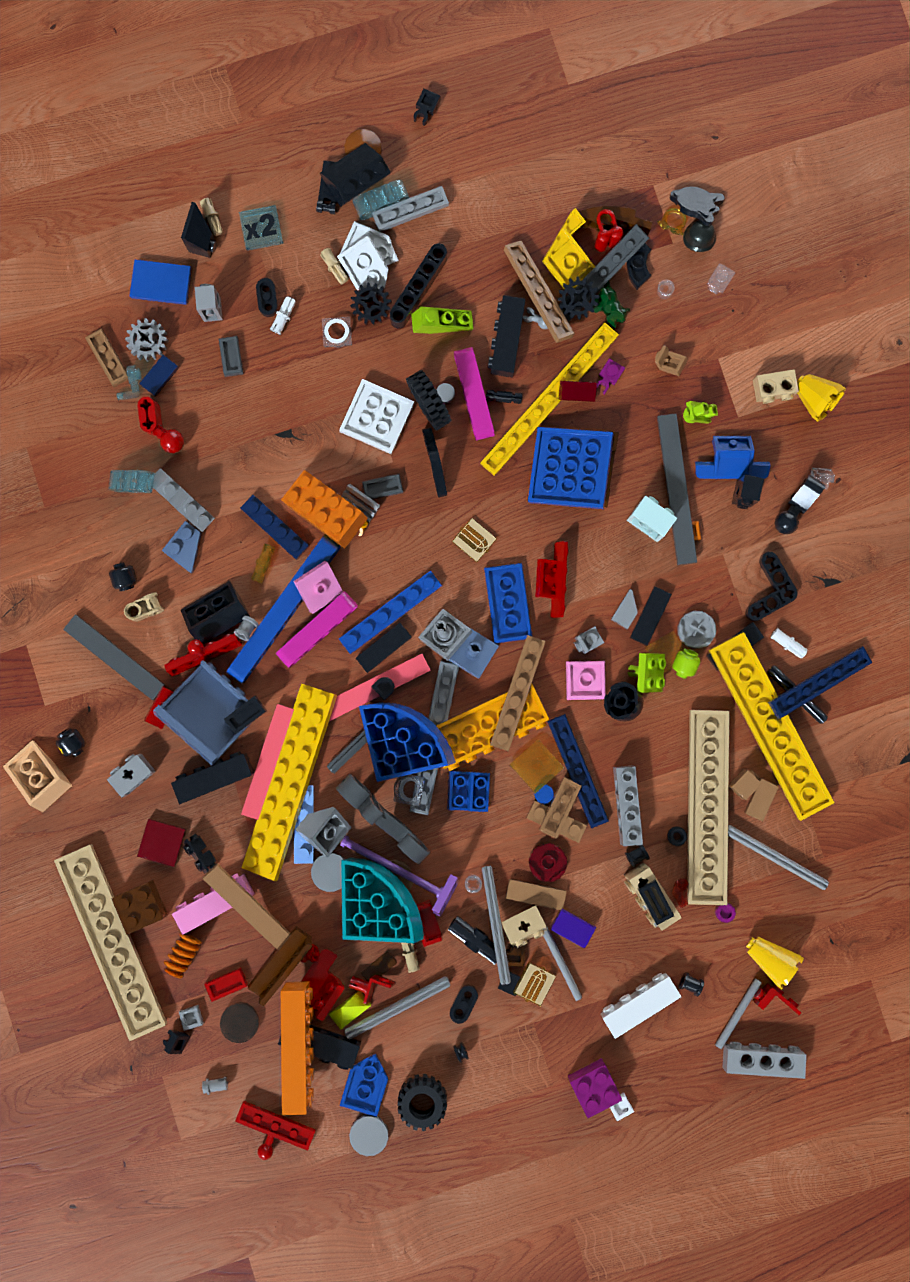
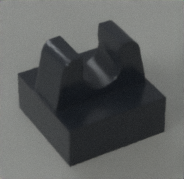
M168 1030L167 1033L171 1036L169 1040H163L165 1045L164 1051L168 1054H182L190 1036L185 1032Z

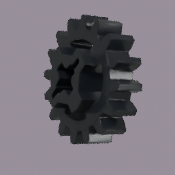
M577 276L575 282L570 278L569 285L563 283L565 290H559L562 297L558 298V301L563 302L559 307L560 309H566L565 315L571 313V319L577 315L578 320H580L583 314L587 318V312L594 313L592 307L598 306L595 299H598L599 295L594 294L598 288L592 289L593 282L591 281L587 284L586 277L583 281H580L579 276ZM575 285L584 286L581 290L572 288ZM589 291L592 297L591 303L586 300V295ZM567 293L571 296V302L568 305L566 304ZM583 293V302L581 303L578 301L577 303L572 305L575 300L574 295H580ZM579 306L585 309L583 311H573L575 307Z
M367 282L366 288L360 285V291L354 290L356 297H351V300L355 303L351 304L350 307L356 309L353 315H359L358 321L364 319L365 325H368L369 321L375 325L376 320L382 323V317L388 318L386 311H391L388 304H391L392 301L386 299L390 296L389 293H383L385 290L383 286L378 289L377 283L371 287L370 283ZM369 292L367 296L362 297L365 293ZM378 294L382 296L383 303L377 300ZM373 300L376 305H372L371 308H369V306L366 303H371V301ZM359 305L365 308L364 314L361 313ZM381 311L379 314L373 316L375 312Z

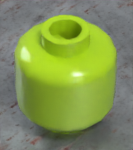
M684 649L677 653L672 667L677 672V676L686 679L688 676H695L701 660L695 651Z

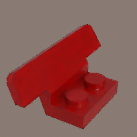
M324 949L320 952L318 961L312 964L301 981L310 982V988H313V1000H311L310 1008H313L316 1018L321 1021L325 1019L345 989L341 980L328 971L338 957L336 953L329 949Z

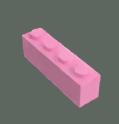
M236 873L232 876L251 896L255 894L245 874L239 876ZM211 887V892L204 895L202 892L193 897V902L187 904L185 901L176 906L177 911L172 913V916L183 935L233 907Z

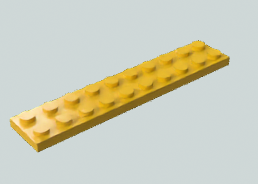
M742 632L710 649L709 652L798 820L802 821L834 804L788 714L781 719H777L768 702L778 695L745 633Z
M301 684L293 707L294 711L259 819L256 821L242 869L270 880L278 881L337 698L336 694Z

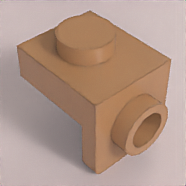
M664 345L655 357V363L659 370L676 376H680L688 361L686 356L670 352L668 347Z

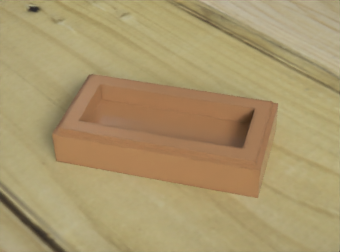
M759 778L762 784L752 794L744 813L763 822L778 790V786Z

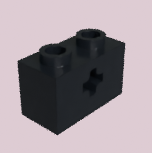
M745 474L736 481L732 504H736L737 508L748 509V507L750 508L758 503L761 497L764 478Z

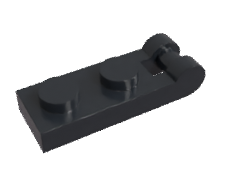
M323 160L322 171L336 162ZM321 177L316 211L318 213L326 211L336 215L338 202ZM331 201L330 204H325L324 202Z

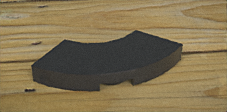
M646 243L626 262L628 277L636 290L651 278L646 265L647 256L651 252V248Z

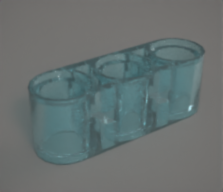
M395 180L355 197L352 202L360 220H366L373 217L372 212L410 197L403 181Z
M111 470L108 490L120 493H152L155 473L144 470Z

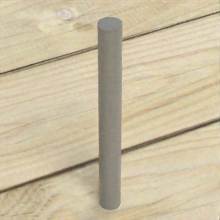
M548 929L544 931L545 935L543 936L575 1000L578 1001L582 998V995Z
M756 978L754 979L715 1043V1046L720 1049L723 1048L760 987L761 981Z

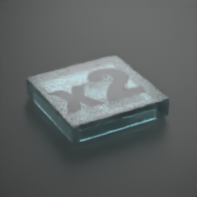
M276 205L239 212L246 250L284 244Z

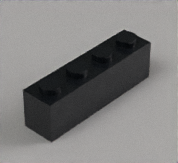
M503 295L502 302L498 301L497 313H500L499 320L495 319L494 331H497V336L492 338L491 344L494 355L493 357L489 356L488 368H491L492 375L513 378L525 306L524 298Z
M239 751L229 755V760L224 762L223 759L217 760L209 768L205 769L204 766L193 770L194 774L189 776L186 773L176 776V781L171 782L178 803L188 802L254 775L247 753L241 754Z
M310 1025V1028L314 1030V1037L311 1040L310 1048H314V1057L319 1058L318 1060L323 1063H335L344 1070H348V1068L353 1069L361 1041L353 1038L348 1040L344 1035ZM281 1036L278 1045H281Z

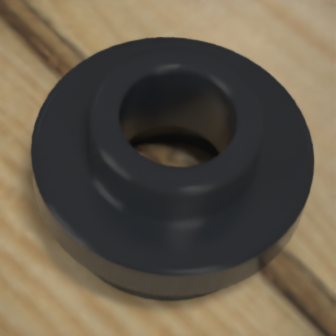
M675 826L668 831L667 838L672 845L681 846L686 842L687 833L683 828ZM675 833L680 834V838L677 840L674 839Z

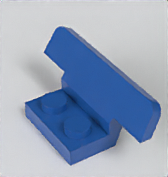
M713 436L714 462H695V474L700 479H740L745 474L765 479L769 476L771 466L770 462H753L755 450L751 436Z

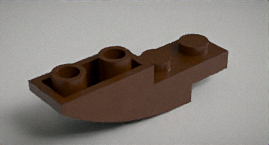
M600 206L579 211L586 221L581 227H590L596 229L597 232L600 230L596 218L598 213L604 209L611 210L614 213L617 226L622 227L623 231H630L637 224L648 236L653 223L652 221L635 217L636 209L627 207ZM603 214L600 218L601 223H603V228L609 231L613 226L611 216Z

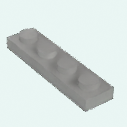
M440 186L374 211L372 216L378 231L382 232L449 206V202L443 187Z

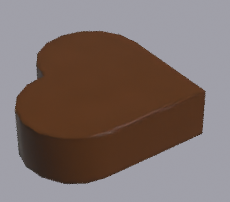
M511 945L510 950H506L508 966H524V947L517 948V946L513 947Z

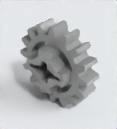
M145 318L144 323L137 320L138 325L131 324L133 330H127L130 337L125 338L129 343L126 346L131 350L133 356L137 355L139 360L143 356L146 361H149L150 357L156 360L157 354L163 355L162 349L167 350V347L164 345V343L168 342V339L164 337L167 333L165 330H162L161 324L157 325L155 320H152L151 323L147 318ZM142 336L150 339L149 341L151 342V344L149 342H146Z

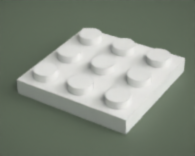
M362 379L339 431L392 455L414 406V401Z

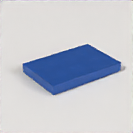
M134 259L129 296L132 299L187 305L192 268L186 265Z

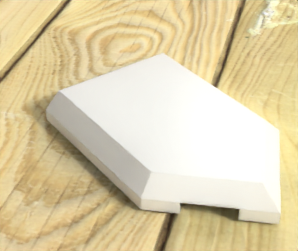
M354 221L340 254L369 235L386 266L399 261L388 235Z
M369 235L337 256L357 290H361L360 285L366 288L367 282L370 283L371 287L377 283L378 289L382 286L385 288L389 269Z

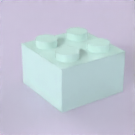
M645 496L627 521L658 542L666 535L677 517L674 516L675 513L669 508H663L658 505L659 502L655 498Z

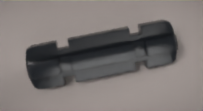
M487 390L486 400H496V402L511 403L512 401L516 404H521L523 394L519 392L512 394V392L497 390V392H494V390Z

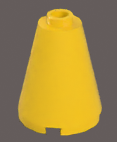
M752 937L746 945L748 948L747 953L781 990L783 985L786 986L798 971L797 963L800 962L802 964L804 959L799 954L761 937L756 939Z

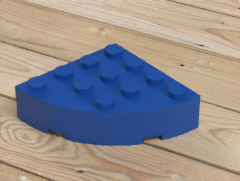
M381 702L359 706L377 782L456 763L452 749L442 732L423 714L410 707L396 703Z

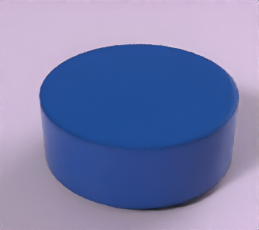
M540 784L535 788L534 797L539 803L546 804L553 799L554 792L549 785Z

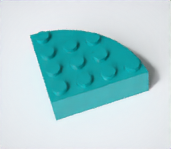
M360 858L341 860L343 940L416 943L424 939L423 925L418 907L402 881L391 871L372 861Z

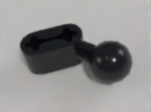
M808 475L787 503L791 505L788 511L780 512L776 516L774 522L776 530L784 535L794 533L799 525L798 515L800 512L804 514L810 508L826 485L813 476Z

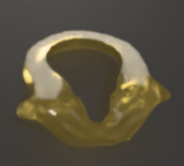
M670 208L666 210L661 221H657L661 228L669 229L673 234L683 235L682 230L687 219L686 215L680 212V209ZM671 213H677L682 218L681 224L675 228L667 224V217Z

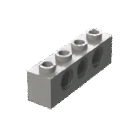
M613 767L620 844L622 846L643 845L636 767Z
M730 1042V1044H724L722 1068L726 1073L805 1079L806 1054L796 1046H788L787 1049L781 1048L778 1045L761 1047L760 1044L750 1043L749 1046H744L739 1042ZM745 1054H749L748 1059L742 1062L741 1057ZM763 1056H768V1060L765 1063H760ZM783 1057H787V1062L780 1064V1060Z

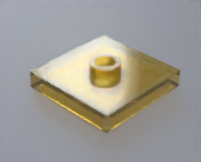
M539 739L510 764V767L535 794L564 769Z

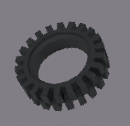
M419 370L406 378L411 393L433 428L437 431L452 421L449 412L445 408L446 406L438 395L436 388H434L423 370Z

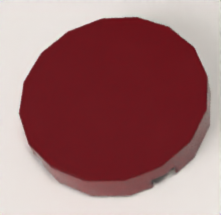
M542 843L531 852L529 868L538 880L554 882L560 879L566 871L567 857L559 846L552 843Z

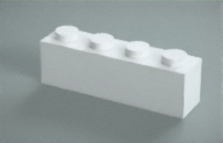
M666 973L655 975L652 978L653 981L647 985L645 983L641 984L636 988V992L631 995L626 994L619 999L620 1002L615 1005L610 1004L603 1009L601 1016L615 1039L681 998V995Z

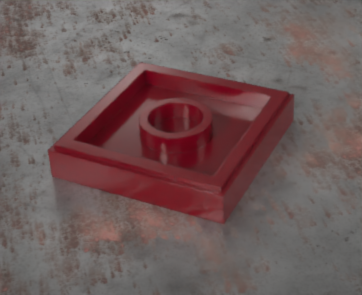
M149 818L137 857L175 867L186 829Z

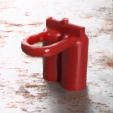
M608 209L600 211L596 218L600 231L598 232L594 247L599 252L605 251L607 246L613 248L623 236L622 227L617 226L614 213ZM603 214L611 216L613 228L609 231L605 230L603 223H601L600 218Z

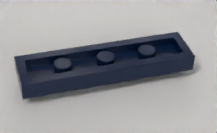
M252 495L240 507L296 560L310 547L256 496Z

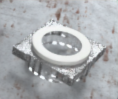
M350 317L322 319L324 347L339 348L352 346ZM341 323L344 326L345 334L342 338L333 339L330 337L328 328L331 324Z
M414 775L397 777L394 784L393 801L420 806L425 777ZM408 781H414L417 784V795L414 798H408L404 795L403 787Z

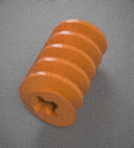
M180 933L179 935L183 940L175 941L179 947H172L171 949L175 954L169 953L167 956L171 961L165 960L163 963L167 966V968H164L166 973L182 979L184 977L183 972L188 970L187 965L192 963L191 958L196 956L195 951L200 949L199 944H202V942L192 935H182Z

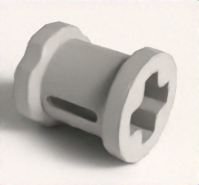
M243 616V622L238 629H235L234 633L240 639L249 641L250 634L259 624L253 618Z

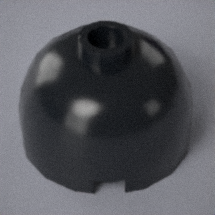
M619 682L612 685L610 692L604 697L606 713L622 722L637 718L642 712L644 705L642 693L638 692L635 686L627 682Z

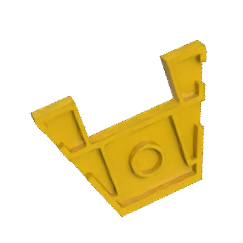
M576 208L570 212L542 260L562 287L563 283L570 284V278L575 282L576 277L579 276L580 281H582L595 267L571 236L586 222Z

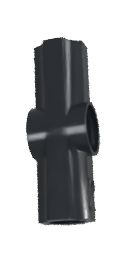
M457 915L448 927V931L461 939L470 950L481 954L495 965L497 960L494 942L479 928L472 927Z

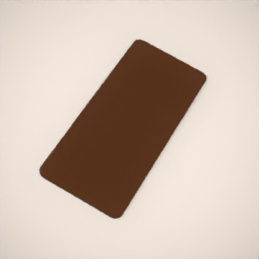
M386 952L362 971L361 975L369 982L372 976L375 974L382 976L396 965L397 962L389 952Z

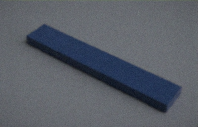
M861 646L768 703L776 718L781 719L870 665L872 661L865 648Z
M563 714L547 721L571 781L581 785L577 796L590 828L592 829L609 822L566 715Z

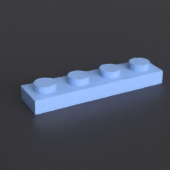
M308 785L294 828V864L314 863V847L295 830L308 814L314 813V785Z

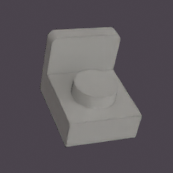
M593 627L575 637L574 645L578 652L582 651L583 654H586L602 645L604 641L596 627Z

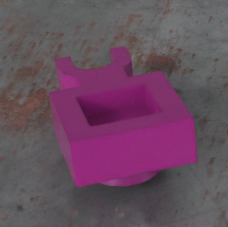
M610 358L598 375L603 379L598 381L597 388L599 385H603L605 390L602 394L604 395L609 388V383L615 385L625 367Z

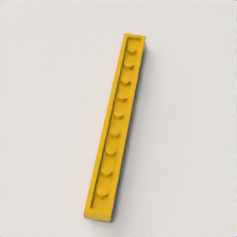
M604 323L480 464L495 476L562 401L558 400L560 380L579 381L617 339L619 334Z

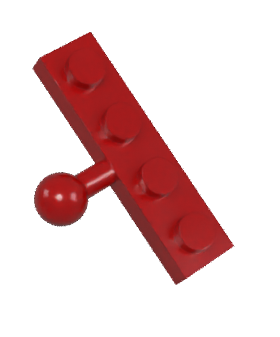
M235 633L227 634L216 642H209L204 647L201 641L194 639L188 643L187 649L189 652H187V655L171 659L164 667L166 672L173 677L200 665L202 660L207 662L242 646V643Z
M246 1101L242 1102L235 1120L239 1124L267 1134L265 1143L260 1145L257 1151L258 1157L262 1160H268L272 1157V1144L275 1138L308 1151L316 1131L314 1128Z

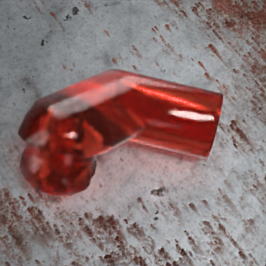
M682 878L675 882L672 894L680 908L688 905L684 896L686 887H688V881Z

